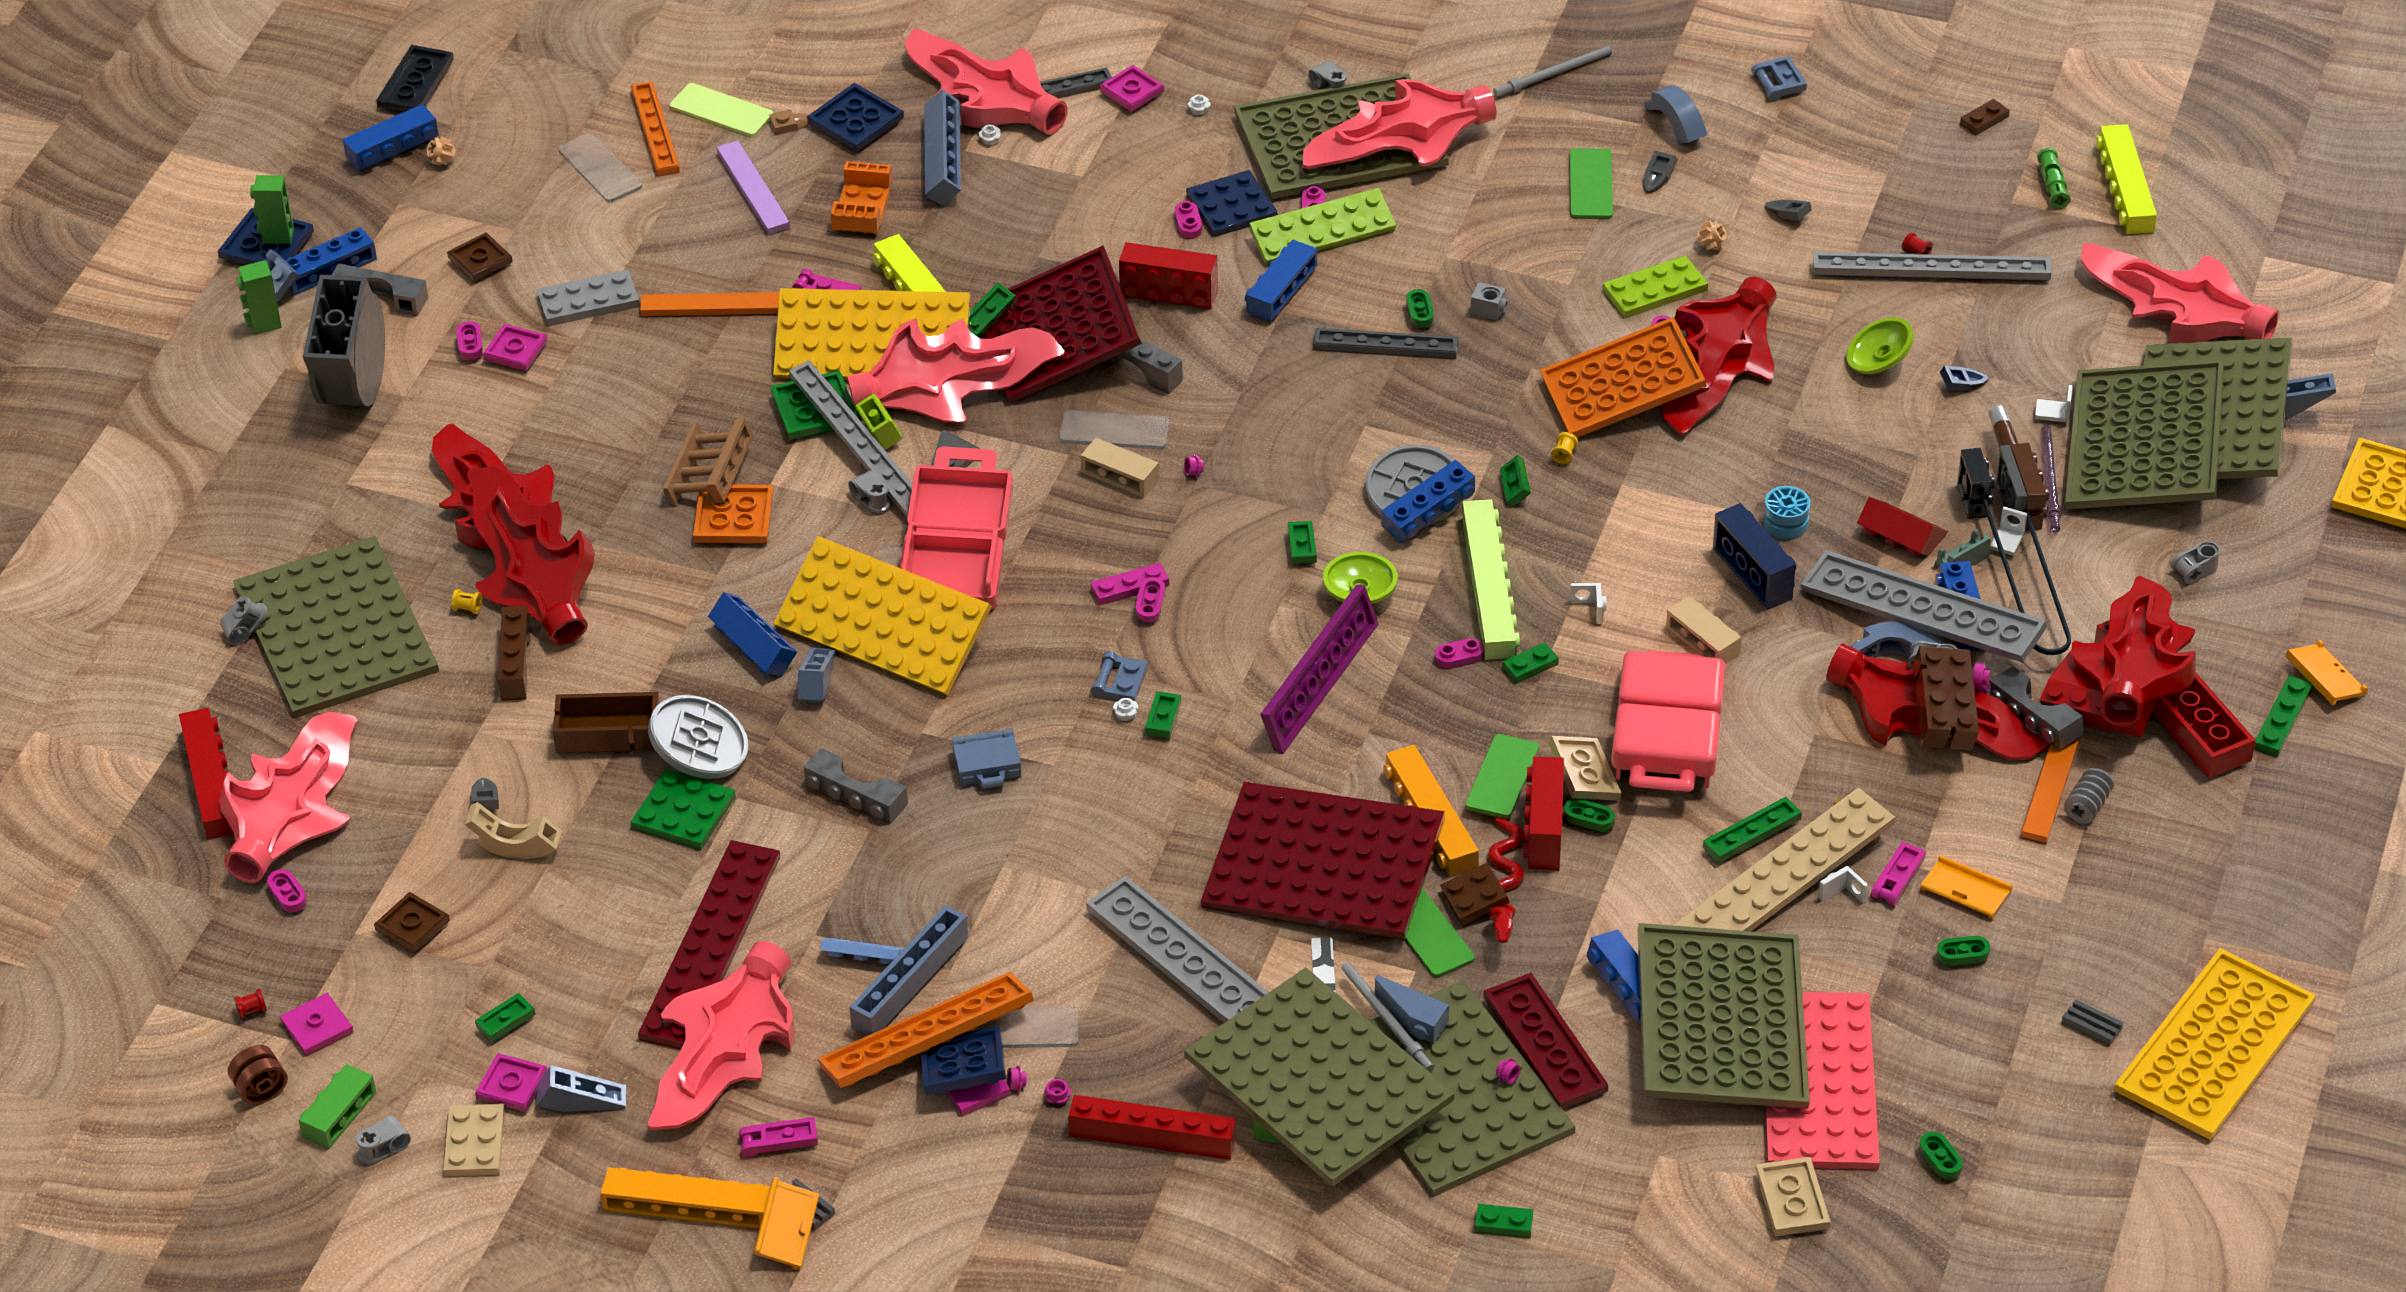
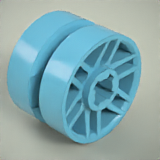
M1780 486L1769 491L1765 498L1763 525L1767 532L1780 539H1794L1802 536L1808 529L1809 496L1803 490L1793 486Z

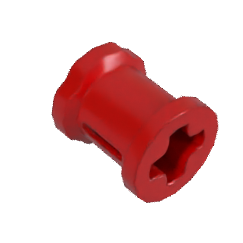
M1910 232L1902 242L1901 248L1903 251H1909L1913 254L1930 255L1933 243L1918 238L1917 234Z
M257 989L255 993L234 997L240 1019H244L245 1015L254 1012L267 1011L260 989Z

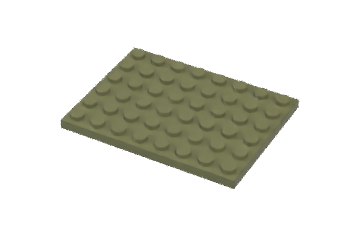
M1409 73L1234 106V114L1270 198L1276 199L1302 194L1305 189L1311 186L1328 189L1448 166L1449 158L1446 152L1438 162L1422 167L1411 152L1400 149H1388L1340 164L1314 169H1305L1303 167V150L1314 138L1357 116L1360 111L1358 100L1373 104L1375 102L1396 101L1395 80H1412Z
M2292 337L2146 345L2143 365L2224 359L2225 372L2217 479L2279 476L2293 346Z
M2224 359L2078 370L2065 498L2066 509L2216 499L2225 372Z
M376 536L233 580L238 597H248L251 602L263 603L267 607L266 618L258 625L254 632L294 718L439 672L438 663Z
M1639 923L1637 937L1644 1097L1808 1109L1810 1096L1798 935Z
M1306 967L1184 1050V1057L1332 1187L1454 1101V1092Z
M1464 980L1428 995L1449 1004V1022L1434 1044L1420 1040L1411 1034L1409 1036L1414 1042H1418L1423 1047L1425 1055L1434 1065V1069L1430 1073L1455 1093L1454 1101L1400 1138L1394 1145L1432 1197L1575 1134L1576 1126L1558 1105L1551 1093ZM1380 1016L1370 1020L1373 1025L1406 1052V1048ZM1508 1058L1514 1059L1521 1068L1520 1074L1513 1084L1500 1083L1498 1081L1499 1077L1496 1074L1498 1064Z

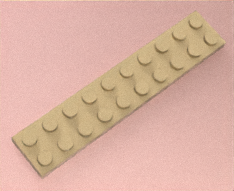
M1858 787L1673 926L1752 931L1894 825L1895 816Z

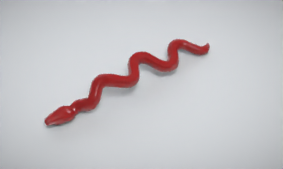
M1494 816L1496 825L1512 835L1493 844L1488 851V858L1491 864L1511 874L1506 878L1498 880L1506 892L1515 889L1521 884L1524 879V870L1518 863L1503 857L1502 854L1520 846L1524 840V832L1518 825L1513 824L1507 819ZM1509 903L1504 906L1492 907L1489 911L1490 918L1494 920L1493 928L1497 942L1500 943L1508 942L1513 929L1512 918L1515 916L1516 910Z

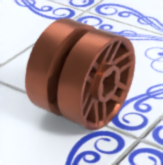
M254 1045L240 1051L231 1060L227 1071L229 1078L243 1100L252 1105L263 1104L277 1097L285 1088L288 1080L286 1071L273 1051L265 1045Z

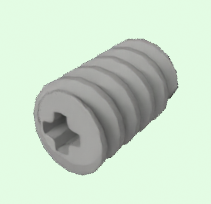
M2097 768L2087 769L2083 773L2064 803V810L2071 820L2081 825L2092 822L2114 787V780L2111 775Z

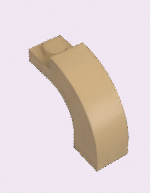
M478 802L470 806L465 826L479 836L477 841L479 846L507 858L535 859L550 854L557 849L562 832L560 828L544 816L528 824L505 822Z

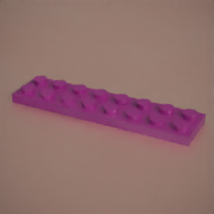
M1356 585L1261 712L1260 715L1274 751L1281 754L1286 752L1379 625L1365 585Z

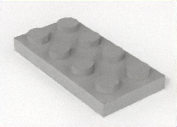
M629 270L537 289L538 299L547 326L640 307L639 298Z

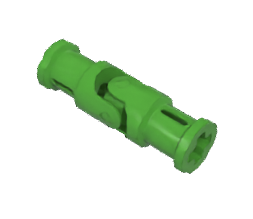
M2044 148L2037 154V160L2042 165L2041 174L2046 184L2047 193L2051 196V206L2056 209H2062L2071 202V197L2066 192L2067 184L2061 164L2057 161V151L2052 148Z

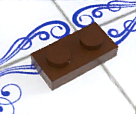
M1992 99L1962 116L1960 125L1976 136L2008 118L2010 110L1995 99Z

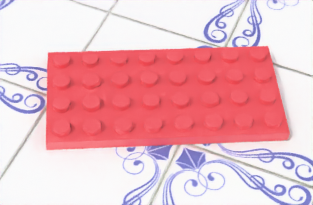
M1802 992L1810 1104L1808 1109L1765 1106L1767 1163L1811 1157L1813 1167L1818 1169L1879 1170L1880 1161L1869 993Z

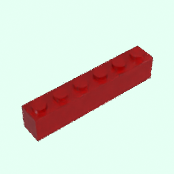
M209 707L181 713L179 718L206 838L209 840L234 834L221 812L219 803L222 786L229 770H223V768L228 767L225 752L219 753V750L224 749L221 734L215 735V732L220 731L217 717H211Z
M1081 1095L1073 1096L1068 1114L1070 1137L1231 1160L1236 1142V1118Z

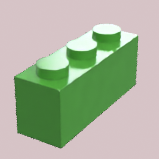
M256 175L255 183L250 187L251 199H255L254 216L258 217L257 232L261 234L263 244H291L294 224L285 176Z
M266 260L238 267L240 277L236 278L239 291H243V295L239 297L242 308L247 311L243 313L246 326H251L254 335L282 328L272 274Z
M345 1064L340 1072L335 1073L329 1085L318 1093L312 1105L300 1115L299 1125L302 1137L330 1149L376 1094L373 1075Z

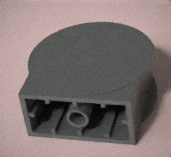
M320 275L303 352L312 394L319 404L370 406L375 401L380 388L385 358V326L380 301L371 292L366 277Z

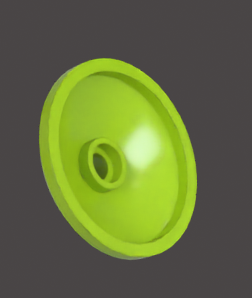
M1889 317L1877 320L1863 328L1853 338L1847 349V361L1851 368L1861 374H1878L1896 366L1906 357L1912 347L1914 331L1911 325L1902 318Z
M1350 552L1340 555L1330 561L1323 572L1324 588L1333 598L1340 602H1344L1356 585H1365L1371 604H1376L1388 598L1395 591L1398 584V573L1395 566L1383 556L1370 552Z

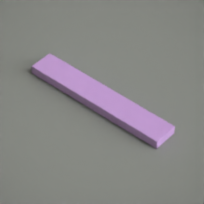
M739 141L718 146V155L768 235L789 229V220Z

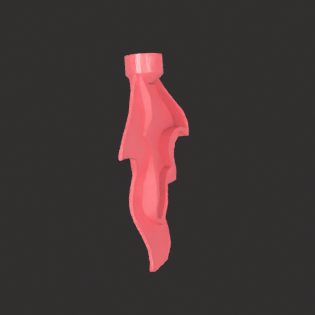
M920 29L912 30L905 41L908 57L941 85V89L937 93L943 89L958 99L960 103H963L960 104L962 125L978 128L986 125L996 126L1008 123L1031 124L1048 135L1056 133L1063 126L1068 113L1067 104L1053 95L1047 94L1042 89L1033 57L1027 50L1020 48L1004 60L990 61L974 55L959 44Z
M1395 80L1396 101L1375 102L1373 104L1358 100L1360 111L1357 116L1323 132L1303 150V167L1305 169H1314L1340 164L1388 149H1400L1411 152L1417 158L1420 166H1429L1441 159L1462 129L1472 123L1479 125L1496 119L1497 111L1494 97L1486 85L1474 87L1465 92L1443 90L1415 80Z
M2084 243L2082 245L2081 263L2099 282L2133 302L2135 308L2132 318L2150 316V318L2172 320L2170 343L2203 342L2222 336H2244L2247 340L2271 339L2279 320V310L2261 303L2255 305L2246 299L2235 285L2222 262L2213 257L2202 256L2201 261L2193 269L2173 271L2163 269L2147 260L2092 243Z
M916 318L904 322L894 332L882 358L870 372L849 375L847 379L854 407L871 394H876L884 408L913 411L943 422L965 423L967 417L962 410L961 400L973 392L1010 388L1020 383L1042 364L1063 357L1065 351L1050 333L1033 327L1015 330L992 339H980L969 331L966 323L961 319L952 323L943 334L928 337L921 333Z
M327 712L315 716L304 726L290 751L282 758L269 759L252 753L250 764L255 775L251 780L240 781L229 772L227 773L219 797L221 812L235 835V843L224 859L226 868L234 877L247 883H256L262 879L271 863L287 851L308 840L334 832L350 821L349 815L338 812L326 804V796L339 783L346 770L351 734L358 721L355 716L335 712Z
M767 941L756 942L744 959L743 965L725 980L680 995L665 1007L661 1013L662 1021L674 1022L684 1027L686 1040L678 1056L659 1083L656 1105L648 1120V1128L651 1131L676 1129L697 1120L708 1111L721 1093L733 1083L742 1080L761 1081L763 1065L759 1049L762 1042L777 1041L791 1051L795 1040L792 1009L778 988V985L791 966V960L782 948Z

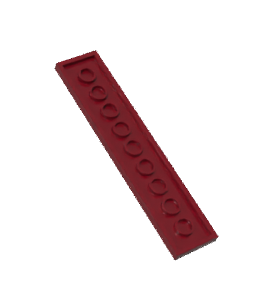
M730 840L638 1032L640 1041L681 1050L686 1040L685 1028L674 1022H663L661 1013L674 998L723 981L781 858L780 850Z

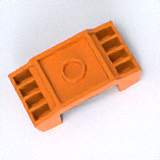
M846 161L843 168L844 186L839 202H833L831 210V230L877 234L880 225H882L893 181L892 165Z

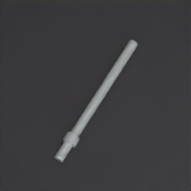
M1606 46L1521 79H1511L1507 81V84L1494 88L1493 94L1495 97L1509 92L1512 94L1521 91L1522 87L1611 55L1612 49L1610 46Z
M1349 962L1344 963L1341 967L1342 971L1406 1048V1053L1426 1070L1432 1072L1434 1065L1425 1055L1423 1047L1418 1042L1413 1041Z

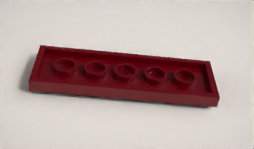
M1532 973L1484 990V999L1534 1073L1562 1109L1608 1092L1609 1084Z

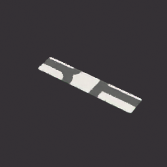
M1312 938L1313 974L1336 992L1333 939Z

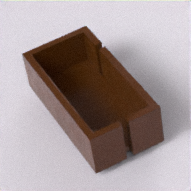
M1919 646L1912 666L1914 683H1916L1915 694L1921 747L1944 749L1951 729H1954L1948 745L1949 749L1972 751L1979 734L1970 650Z
M658 692L556 694L553 721V738L556 753L630 751V747H635V751L655 750L648 735V723L654 709L660 703Z

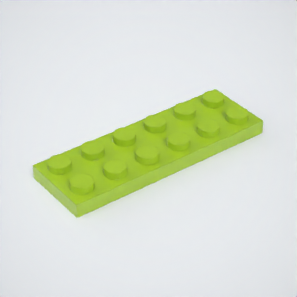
M1380 188L1249 224V230L1265 266L1270 265L1273 260L1275 261L1280 255L1281 250L1287 247L1292 240L1315 247L1317 251L1390 232L1396 228V223Z

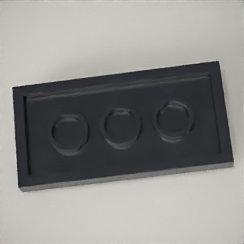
M411 44L376 99L377 107L406 112L422 104L425 106L453 62V52Z

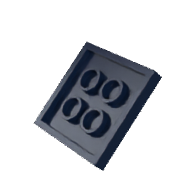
M853 83L809 114L807 122L858 152L904 118V111L858 84Z
M1250 170L1186 188L1187 198L1190 202L1197 205L1200 217L1213 237L1247 228L1251 222L1278 215V211Z
M251 208L217 251L218 257L231 262L249 265L264 261L267 258V252L271 249L286 260L295 256L314 232L313 224L293 219L294 232L291 244H263L262 236L257 232L258 217L254 216V208ZM274 263L273 266L270 268V272H271L272 269L275 267V265H276L275 263Z
M1000 1026L962 1033L955 1036L949 1042L940 1043L931 1047L927 1052L921 1053L923 1087L926 1096L932 1094L939 1095L956 1089H968L972 1086L986 1083L993 1084L1006 1079Z

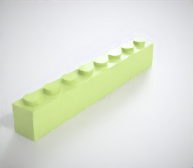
M1492 499L1463 501L1462 522L1481 639L1484 644L1485 660L1509 659L1515 656V648H1520L1519 632L1514 633V630L1517 629L1516 614L1511 615V612L1514 611L1513 597H1508V594H1511L1510 579H1505V576H1508L1507 561H1502V559H1505L1504 544H1499V541H1502L1501 526H1496V524H1499L1498 509L1493 508Z

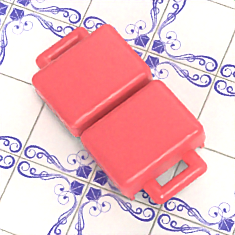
M939 447L936 450L934 466L920 465L915 469L907 518L908 530L904 537L900 568L987 602L992 606V610L996 607L1004 557L1003 541L1007 536L1013 493V476L1007 470H995L997 453L994 450ZM949 461L981 462V468L949 467Z
M1654 650L1647 652L1628 651L1625 653L1611 763L1616 768L1615 780L1620 781L1621 770H1630L1629 784L1633 787L1689 792L1694 789L1695 776L1705 777L1704 788L1709 789L1710 777L1716 771L1725 677V662L1722 659L1704 657L1700 654ZM1646 772L1677 774L1680 776L1679 779L1645 776Z

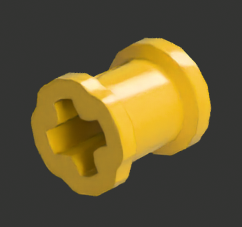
M1562 432L1557 437V445L1552 449L1551 457L1559 464H1568L1572 461V451L1576 448L1578 439L1569 432Z
M461 589L454 590L451 602L452 610L458 611L462 609L472 611L473 614H479L483 602L482 593L476 592L471 594L462 592Z

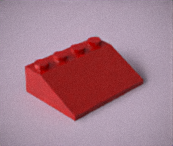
M2071 649L2049 677L2040 697V703L2046 706L2065 703L2082 715L2083 724L2141 738L2158 697L2144 702L2142 715L2133 725L2123 727L2109 723L2100 712L2103 694L2099 683L2074 662Z

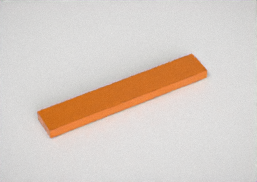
M653 81L631 85V92L657 176L679 173V163Z
M780 292L642 294L640 314L641 316L778 314Z
M2081 737L2062 749H2059L2052 743L2050 744L2022 829V838L2047 843Z

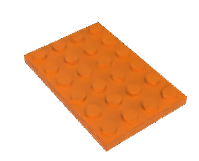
M1674 317L1540 370L1544 383L1567 432L1575 435L1577 438L1707 386L1706 380Z

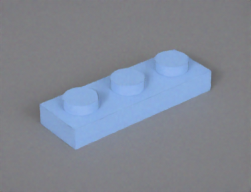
M824 938L821 939L820 950L828 951L827 955L832 957H843L844 953L853 954V959L869 961L870 957L880 958V963L890 964L904 948Z

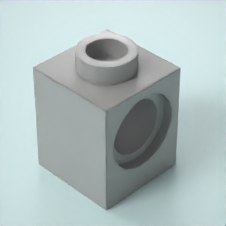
M1478 282L1471 296L1470 315L1498 321L1501 313H1505L1507 310L1508 299L1505 298L1506 289Z

